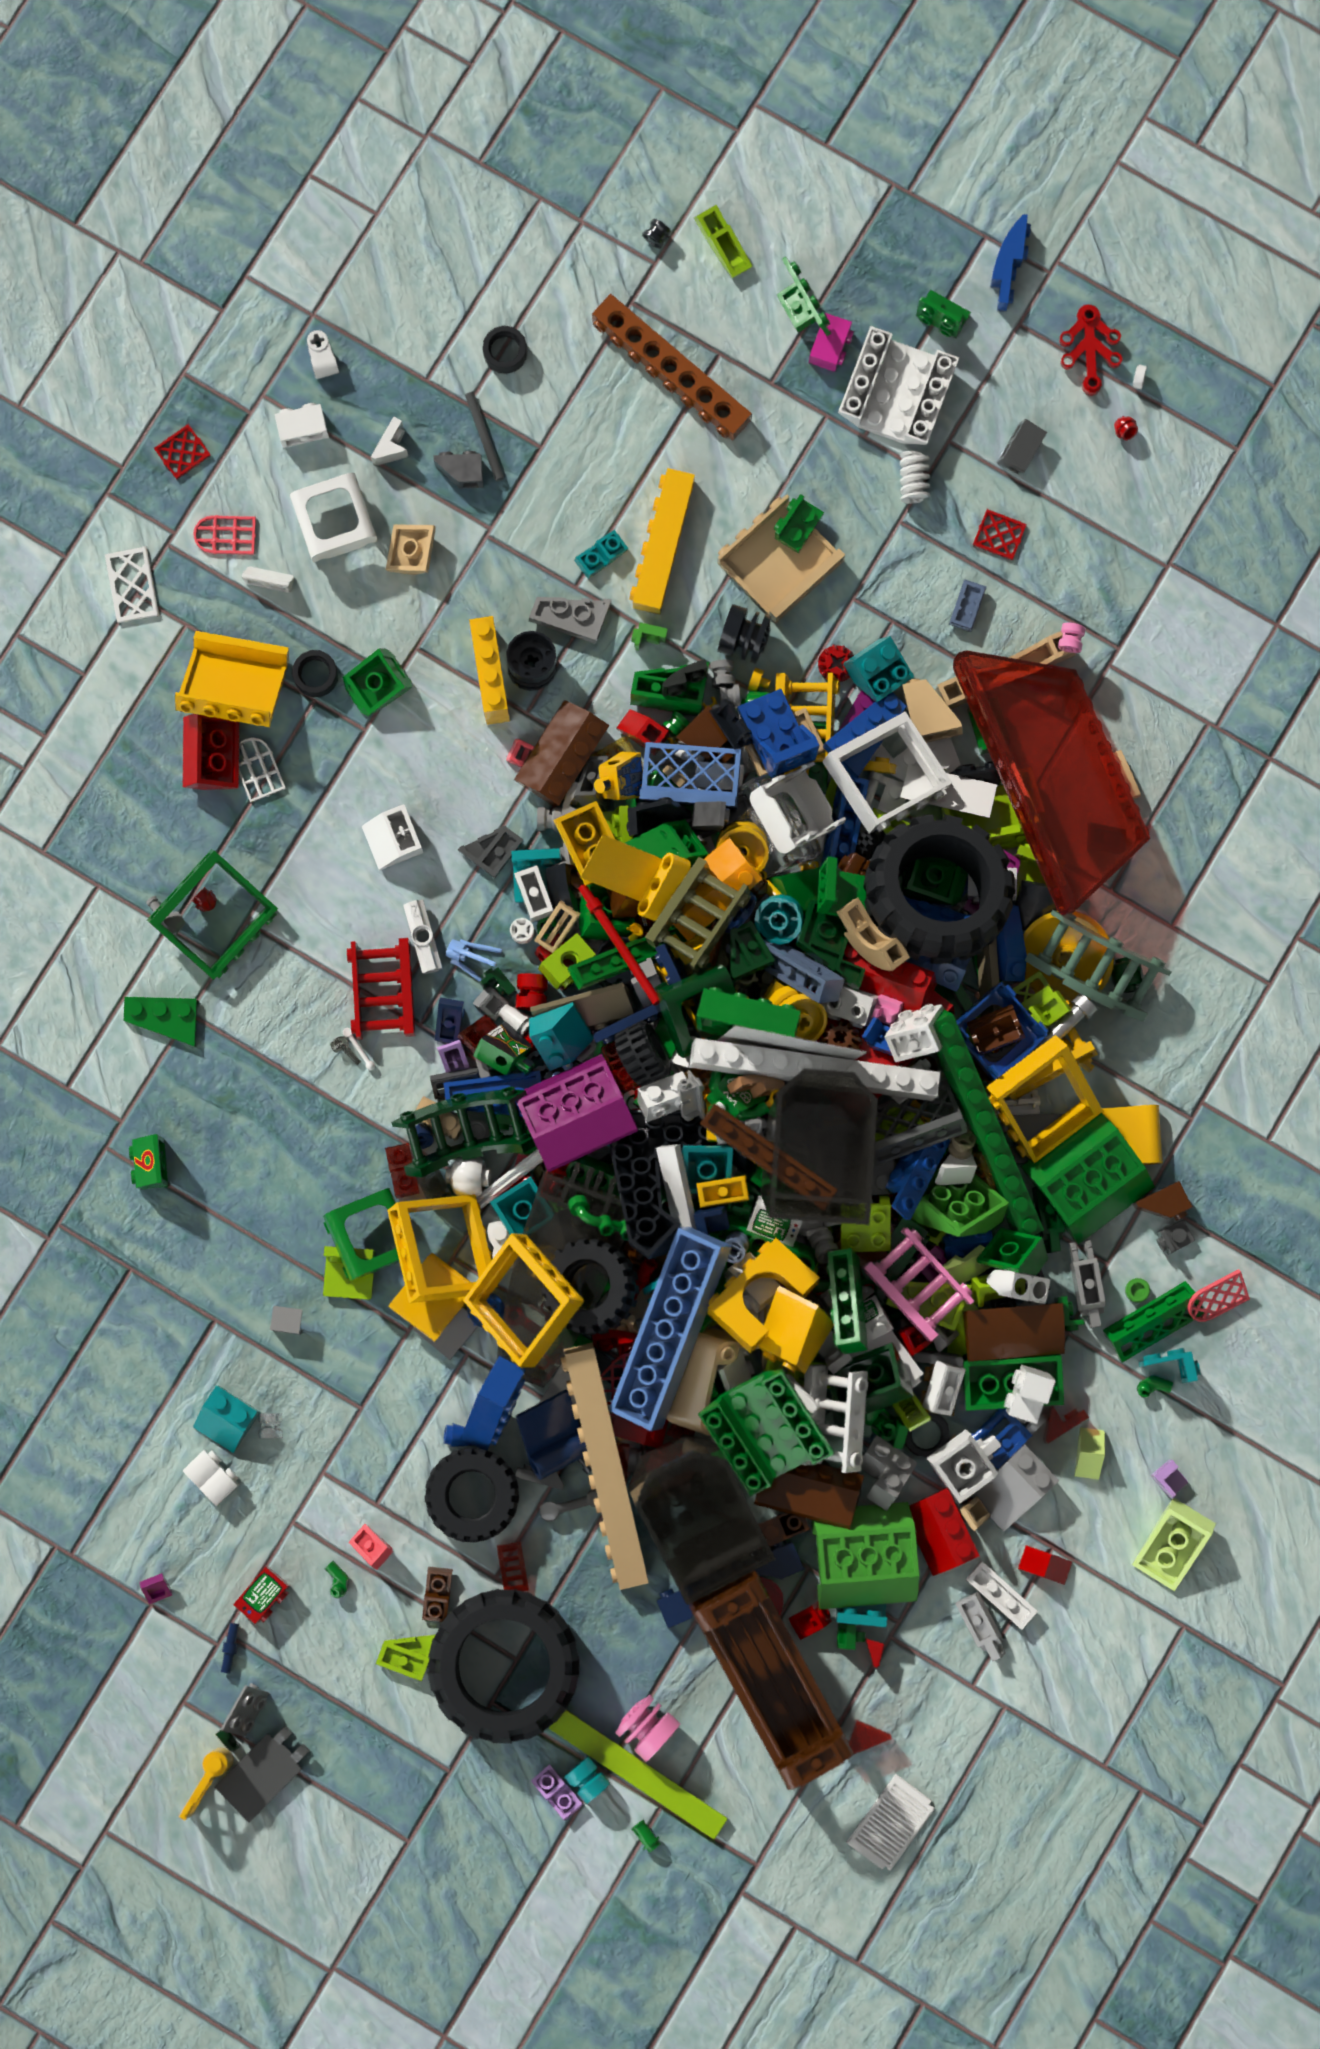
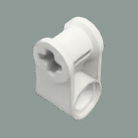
M319 330L311 332L307 337V345L316 379L339 373L327 335ZM315 341H319L321 347H317Z

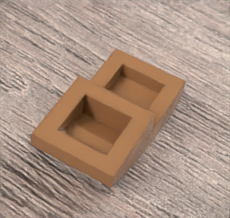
M745 1075L739 1076L727 1084L730 1094L750 1090L754 1099L771 1095V1092L785 1087L784 1081L769 1076Z

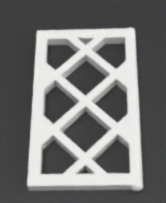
M143 546L141 548L105 554L117 623L159 616L147 547ZM143 553L145 563L142 568L131 561L136 554ZM120 558L125 561L118 572L113 570L111 559ZM128 564L139 571L132 582L121 576ZM142 574L148 578L149 588L146 591L135 585ZM118 578L129 585L122 596L117 594L115 583ZM132 588L143 594L136 606L125 599ZM148 597L152 600L153 611L144 612L140 607ZM122 602L133 608L128 616L121 617L120 605Z

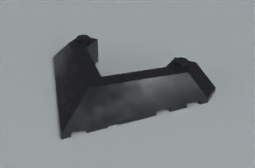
M629 1110L638 1131L609 1144L629 1244L648 1259L666 1255L670 1250L678 1227H681L680 1222L662 1210L658 1166L660 1164L656 1148L680 1144L682 1152L683 1146H730L728 1144L718 1145V1142H708L706 1128L700 1125L702 1119L699 1115L691 1121H686L681 1116V1111H675L647 1122L642 1110ZM762 1116L761 1119L764 1118L766 1120V1128H762L763 1135L770 1142L777 1130V1126ZM733 1148L732 1164L746 1173L755 1163Z

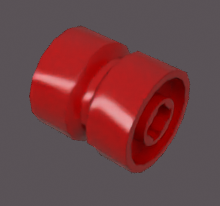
M533 973L517 974V989L520 990V993L516 995V1009L531 1011L530 1007L547 1003V996L544 995V992L548 989V980L544 975Z

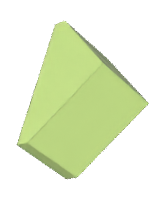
M1080 1427L1074 1476L1099 1479L1105 1456V1431Z

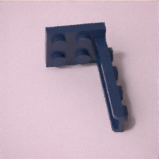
M662 944L655 948L657 951L655 957L661 968L665 967L668 976L665 978L668 985L688 977L680 958H675L669 945ZM697 994L686 998L684 1001L689 1000V999H691V998L697 996ZM660 1003L656 1006L651 1005L596 1032L593 1036L595 1042L603 1041L604 1045L615 1040L616 1033L641 1020H646L649 1024L661 1018L659 1015L661 1013Z

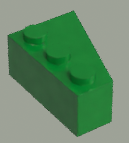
M706 662L707 667H708V670H707V677H708L709 662ZM687 665L665 670V668L635 672L630 705L671 712L677 711L683 714L698 716L702 711L707 677L696 683L688 681L686 691L679 696L670 697L668 695L663 697L662 683L673 673Z

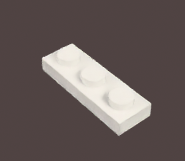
M983 1561L965 1579L1021 1630L1038 1612Z

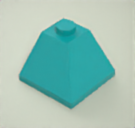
M531 1176L489 1202L509 1235L513 1233L528 1236L549 1223L554 1215Z

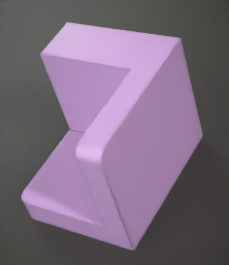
M1168 1460L1151 1475L1169 1498H1174L1176 1493L1188 1483L1187 1479L1177 1469L1178 1466L1173 1460Z

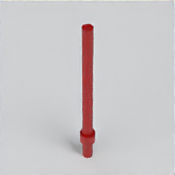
M581 885L578 890L587 902L586 907L591 914L596 916L653 1006L658 1005L660 1001L655 989L603 911L602 903L598 898L594 897L587 885Z

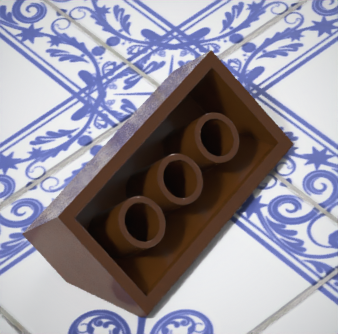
M564 700L513 780L551 806L560 805L610 725L591 712Z
M823 1464L800 1465L774 1478L771 1487L756 1494L754 1505L850 1530L861 1496L864 1475L854 1472L843 1473L842 1469Z

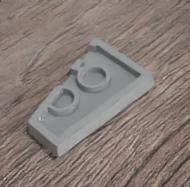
M537 597L530 613L529 621L596 644L612 599L596 601L590 600V598L567 600L566 598Z

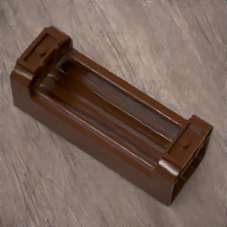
M754 1567L734 1575L688 1602L692 1614L709 1642L788 1790L806 1785L845 1763L844 1761L854 1755L851 1746Z

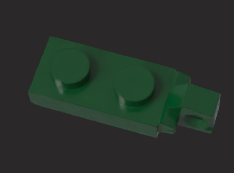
M1032 1187L1035 1210L1044 1231L1039 1233V1236L1043 1238L1047 1253L1061 1251L1059 1239H1063V1233L1065 1232L1064 1222L1039 1187Z

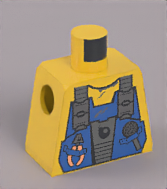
M622 751L599 765L600 779L595 780L594 788L598 793L602 794L604 799L626 800L640 798L643 778L640 752Z

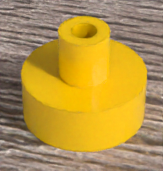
M755 667L748 686L749 691H758L759 686L766 689L769 688L771 680L763 678L764 670Z

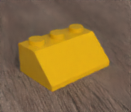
M597 801L553 820L580 876L602 834L615 839ZM582 879L583 882H584V884H585V886H586V885H589V884H593V883L590 882V881H587V880H585V879Z

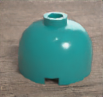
M784 894L773 895L764 900L757 909L754 920L756 929L770 943L778 945L789 943L801 931L804 922L803 908L791 896Z

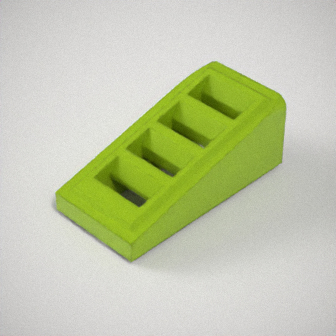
M915 1394L911 1398L892 1404L894 1411L910 1432L931 1420Z

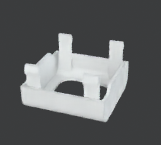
M355 473L343 474L296 490L290 494L312 562L332 558L378 541ZM342 488L347 490L351 495L359 519L358 526L353 531L329 539L318 538L313 531L306 510L308 500L335 489Z
M814 762L806 763L798 770L771 779V782L758 787L750 795L752 807L774 846L781 853H788L832 832L846 820L843 817L835 822L833 821V809L817 781L809 778L806 773L807 769L815 765ZM781 792L788 793L793 798L807 824V831L793 839L791 837L792 828L776 799L772 798V796Z

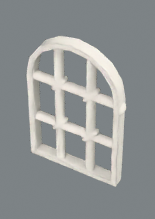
M253 737L241 741L239 748L243 754L244 761L239 762V766L247 764L251 779L244 781L240 769L239 776L250 803L285 790L286 787L274 760L273 752L268 745L261 739ZM252 741L256 756L248 759L243 744ZM256 741L265 745L268 751L260 754ZM269 754L275 770L270 772L267 771L263 761L264 756ZM259 759L264 772L256 777L251 764L252 761ZM275 773L278 774L282 787L274 789L270 779L271 775ZM266 777L271 791L262 794L258 782ZM254 782L259 794L258 797L251 799L246 786Z

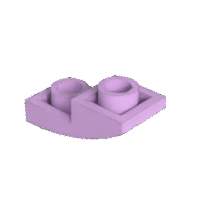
M550 1764L531 1780L564 1821L584 1805Z

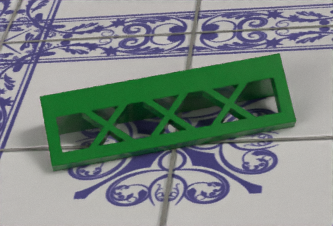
M1186 1281L1103 1329L1105 1337L1113 1345L1122 1363L1194 1321L1190 1314H1184L1189 1300L1196 1293ZM1195 1300V1307H1197L1200 1300ZM1198 1311L1196 1317L1202 1316L1204 1312ZM1174 1318L1172 1324L1163 1326L1167 1319ZM1154 1330L1150 1337L1143 1338L1145 1332ZM1128 1342H1132L1131 1348L1122 1352L1120 1347Z

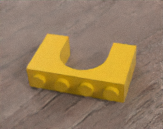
M493 616L469 619L486 724L509 722L510 716Z
M777 1238L771 1243L769 1241L765 1242L758 1252L760 1254L755 1260L750 1258L742 1266L743 1272L738 1277L732 1276L724 1285L726 1289L720 1295L718 1293L713 1295L708 1303L707 1314L750 1354L768 1336L769 1330L745 1307L743 1292L746 1287L755 1280L770 1278L782 1283L792 1293L805 1298L818 1285L820 1279Z

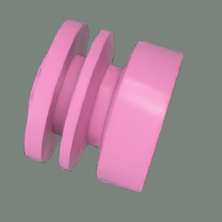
M650 1694L637 1702L622 1718L619 1728L615 1732L620 1737L628 1729L631 1733L624 1742L628 1744L637 1738L639 1743L634 1751L645 1762L662 1747L681 1724L669 1712L659 1719L656 1716L662 1706L659 1703L652 1710L647 1708L654 1700Z

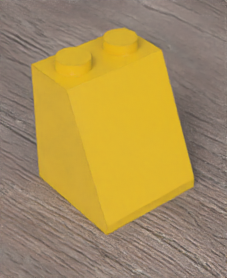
M779 1286L764 1324L769 1330L768 1336L758 1347L763 1351L762 1356L773 1363L778 1360L783 1363L782 1366L788 1371L795 1373L797 1370L805 1374L833 1328L834 1323L818 1305Z

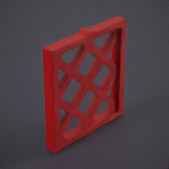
M189 424L154 448L163 464L167 466L176 480L211 456ZM191 432L195 440L186 439L187 433ZM182 433H184L183 439L176 438ZM174 441L182 442L181 450L173 449ZM169 442H171V443H170V448H165V447H164L166 444H168ZM185 444H194L193 451H185ZM197 444L202 446L204 453L196 452ZM168 451V459H164L160 452ZM172 452L180 453L179 461L171 460ZM184 454L192 455L191 463L182 462ZM195 456H202L194 462ZM170 463L178 464L177 472L171 469ZM182 465L188 466L187 468L181 471Z
M987 509L981 525L978 527L979 530L973 546L1013 560L1027 524ZM989 516L992 524L985 526V519ZM993 516L998 517L1002 520L995 522ZM1005 522L1008 530L1000 532L997 525ZM1009 522L1016 524L1017 526L1011 528ZM994 527L997 534L990 537L987 529ZM1020 528V536L1015 538L1013 531ZM984 531L986 539L979 541V534ZM1010 533L1013 540L1005 543L1002 535ZM999 537L1002 545L994 547L991 540ZM989 542L990 547H987L982 544ZM1014 543V551L1010 553L1007 546ZM1004 547L1006 553L1000 552L998 549Z

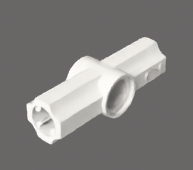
M415 900L404 904L403 907L422 974H431L443 969L424 900ZM425 931L429 933V939L426 942L421 943L417 941V935L420 932Z

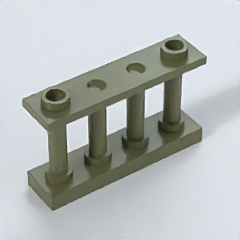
M698 857L645 936L648 944L654 948L658 947L660 943H666L692 959L690 966L695 973L700 968H705L710 960L709 954L739 909L744 908L751 897L747 885L743 884L740 890L737 891L710 875L707 861ZM705 882L733 899L726 911L696 894L695 890L700 883L703 884ZM687 903H693L719 919L712 932L683 915L682 910ZM673 923H679L706 939L699 951L694 950L669 934L668 930Z

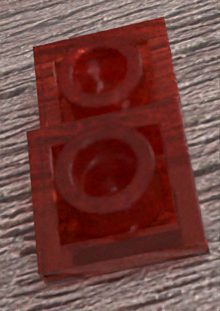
M615 1041L602 1047L606 1063L613 1072L620 1092L625 1094L638 1087L639 1085L632 1080L619 1058Z
M409 1143L385 1148L396 1199L420 1194L417 1177L406 1176L404 1166L413 1162Z

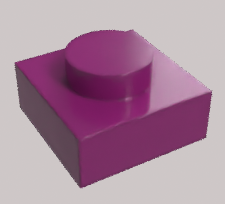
M163 1573L139 1582L149 1605L172 1596L171 1588Z

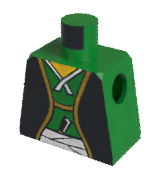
M504 1022L483 1036L473 1055L504 1075L510 1074L517 1068L528 1075L535 1067V1063L527 1058L532 1048L531 1044L507 1022Z

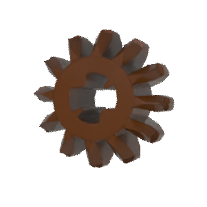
M839 1021L837 1027L830 1023V1031L824 1030V1038L820 1040V1043L860 1051L858 1046L862 1045V1038L859 1037V1030L853 1029L851 1023H848L845 1027L842 1021Z

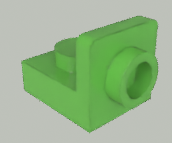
M640 622L639 628H634L631 642L635 643V650H640L642 638H647L646 641L652 644L666 643L668 629Z

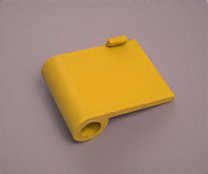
M1159 1105L1102 1109L1103 1115L1119 1130L1143 1165L1163 1163Z
M430 1253L421 1264L427 1288L471 1282L434 1253ZM404 1285L388 1307L435 1342L466 1303L463 1301L465 1297L409 1303Z

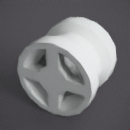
M518 918L510 926L511 937L516 943L527 944L532 941L535 932L531 921L526 918Z

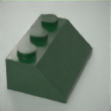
M892 1342L853 1357L851 1361L835 1374L828 1369V1375L848 1378L850 1372H868L865 1415L914 1396L909 1373ZM830 1385L833 1401L847 1403L848 1388ZM835 1411L845 1419L846 1413Z

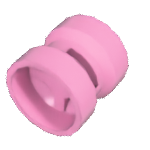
M1063 623L1061 628L1063 636L1059 640L1058 648L1065 652L1080 653L1083 646L1081 638L1085 635L1086 628L1076 623Z

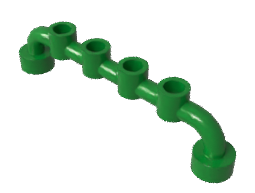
M576 1195L569 1200L568 1206L572 1215L579 1216L585 1223L598 1227L600 1233L604 1236L611 1235L614 1231L620 1232L623 1240H629L625 1220L618 1222L611 1220L609 1215H602L600 1217L588 1213L590 1209L588 1200L583 1195Z

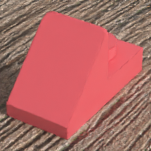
M366 1524L349 1541L354 1549L376 1570L393 1552L392 1547Z

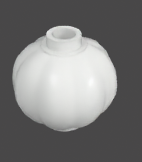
M459 1157L455 1160L451 1169L446 1170V1183L451 1185L453 1192L457 1196L475 1194L476 1198L483 1194L485 1188L491 1185V1168H486L485 1161L481 1157L464 1161Z

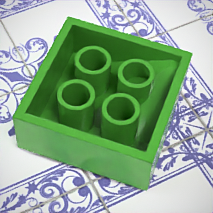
M938 1169L932 1176L912 1216L915 1221L925 1226L958 1237L986 1233L1002 1223L1009 1202L975 1173L971 1183L938 1185L935 1183L940 1170Z

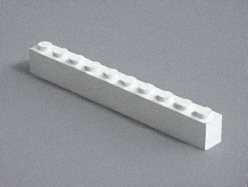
M698 1038L692 1043L689 1066L690 1068L740 1075H763L784 1081L933 1101L938 1097L940 1072Z

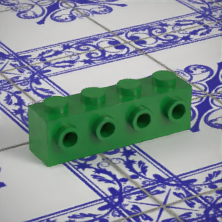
M852 1248L828 1252L827 1273L830 1277L831 1285L829 1286V1296L833 1306L831 1318L835 1328L833 1333L834 1345L844 1355L867 1351L868 1343L859 1257Z

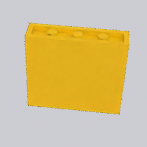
M195 631L193 652L180 692L175 693L176 711L270 727L289 665V647Z

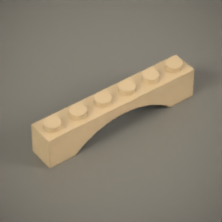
M1060 631L1004 660L937 684L935 691L952 710L1074 657L1076 653L1065 652L1058 648L1059 640L1063 636Z

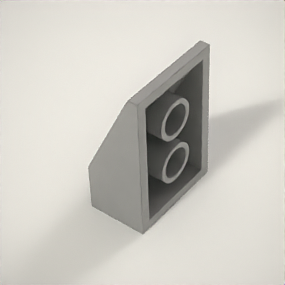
M1023 1445L999 1469H996L998 1474L992 1481L970 1497H979L990 1513V1518L1002 1531H1005L1054 1487L1059 1480L1026 1445Z

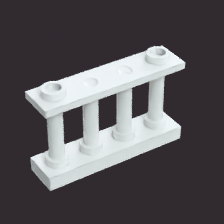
M810 1365L805 1373L804 1390L820 1406L813 1419L823 1435L827 1434L844 1438L843 1452L834 1451V1455L826 1459L842 1462L843 1473L861 1471L868 1372H850L848 1378L828 1375L827 1365ZM827 1385L848 1388L847 1403L826 1399ZM825 1409L846 1413L845 1428L824 1424ZM809 1460L802 1465H812V1463Z

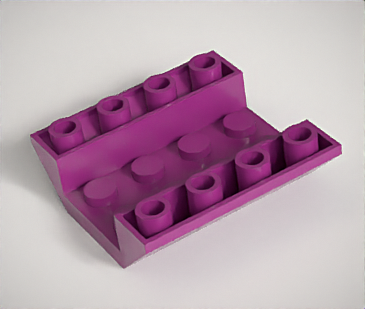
M602 1054L524 1089L527 1095L516 1101L548 1172L638 1131Z

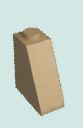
M912 679L906 684H902L909 718L926 743L962 735L961 721L926 679Z

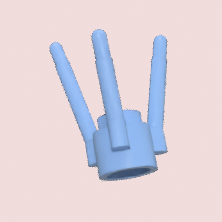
M452 939L447 948L446 957L451 958V964L458 966L479 982L482 978L460 961L465 962L467 957L491 966H496V962L470 952V948L502 953L500 948L471 943L463 939L460 941Z

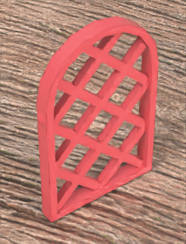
M1238 1269L1197 1291L1191 1297L1187 1306L1190 1316L1198 1322H1206L1250 1300L1241 1271ZM1224 1283L1230 1284L1227 1291L1221 1290ZM1234 1285L1239 1286L1236 1293L1230 1292ZM1209 1291L1215 1292L1212 1299L1206 1298ZM1219 1293L1224 1294L1221 1301L1215 1300ZM1228 1295L1234 1296L1231 1303L1225 1302ZM1196 1299L1200 1300L1197 1307L1193 1306ZM1204 1301L1210 1302L1206 1309L1200 1308ZM1213 1303L1219 1304L1216 1311L1210 1310ZM1198 1311L1204 1312L1202 1317H1196Z

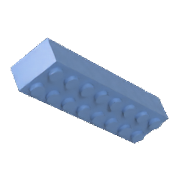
M678 1227L611 1403L610 1412L650 1431L663 1429L707 1314L709 1300L715 1293L732 1248L731 1245L692 1227Z

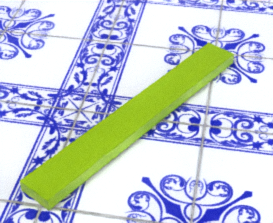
M565 1710L557 1722L549 1727L551 1731L712 1839L716 1838L728 1818L568 1710Z

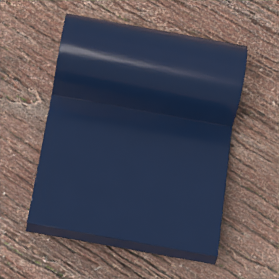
M567 1389L515 1415L530 1466L539 1480L582 1459L583 1452L587 1451L586 1443H580L577 1431L579 1424L577 1419L574 1418L573 1403Z

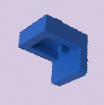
M874 1017L865 1029L862 1038L873 1050L892 1055L884 1037L890 1027L883 1025L878 1018Z

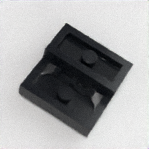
M1022 880L1015 903L1019 907L1022 930L1026 931L1035 920L1052 912V910H1068L1072 892L1067 889L1049 887L1044 883Z

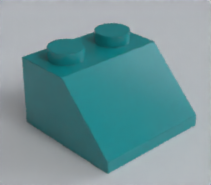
M573 1002L529 1018V1037L550 1071L572 1063L594 1039Z
M683 1146L682 1157L691 1194H698L696 1183L731 1178L733 1147Z
M216 1385L202 1406L193 1428L230 1452L235 1453L261 1412L228 1390Z

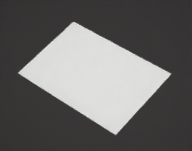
M739 1026L733 1027L717 1040L855 1060L866 1053L864 1051Z

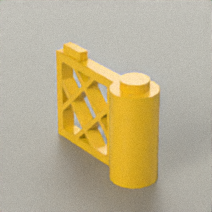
M217 1748L204 1757L203 1769L205 1774L179 1815V1818L184 1821L190 1818L214 1778L222 1775L232 1767L234 1762L233 1755L228 1749Z

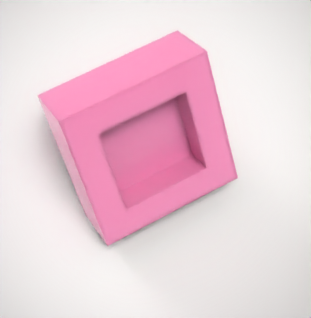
M881 994L877 998L872 1017L878 1018L882 1023L891 1026L898 1018V1014L901 1013L903 1002Z

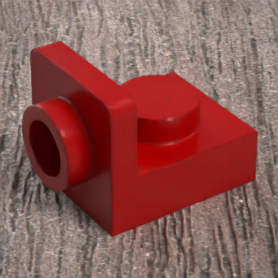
M818 1601L788 1618L800 1640L823 1629L832 1622L829 1609H819Z

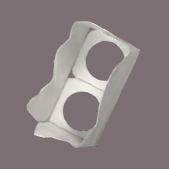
M996 1269L987 1276V1283L1000 1296L1046 1304L1050 1279L1036 1276L1032 1278V1275L1003 1269ZM1019 1278L1026 1279L1028 1286L1026 1293L1023 1295H1018L1014 1288Z

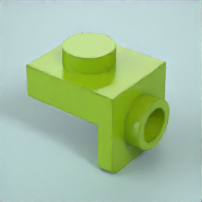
M1059 990L1053 992L1037 1005L1029 1008L1032 1013L1031 1016L1037 1023L1041 1021L1045 1027H1050L1072 1011Z

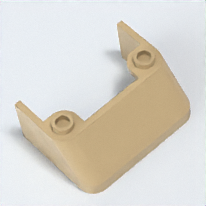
M705 1329L703 1333L699 1332L667 1416V1420L671 1423L711 1436L698 1414L710 1404L718 1365L733 1363L738 1356L739 1348L743 1347L727 1331Z

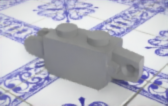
M1090 1240L1084 1241L1087 1260L1079 1261L1076 1243H1070L1072 1259L1070 1267L1078 1310L1081 1311L1082 1317H1088L1090 1328L1100 1327L1099 1314L1104 1313L1106 1303L1098 1260L1094 1258Z

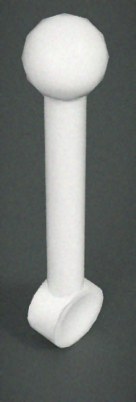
M345 1028L343 1035L349 1038L365 1061L366 1068L373 1070L375 1063L368 1059L352 1036L351 1029Z

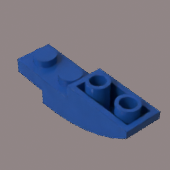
M1023 214L1008 232L995 262L990 287L999 288L997 310L1006 311L1008 303H1013L1014 289H1010L1011 281L1016 279L1017 267L1021 268L1022 261L1027 260L1029 246L1025 245V237H1030L1031 223H1027L1028 215Z

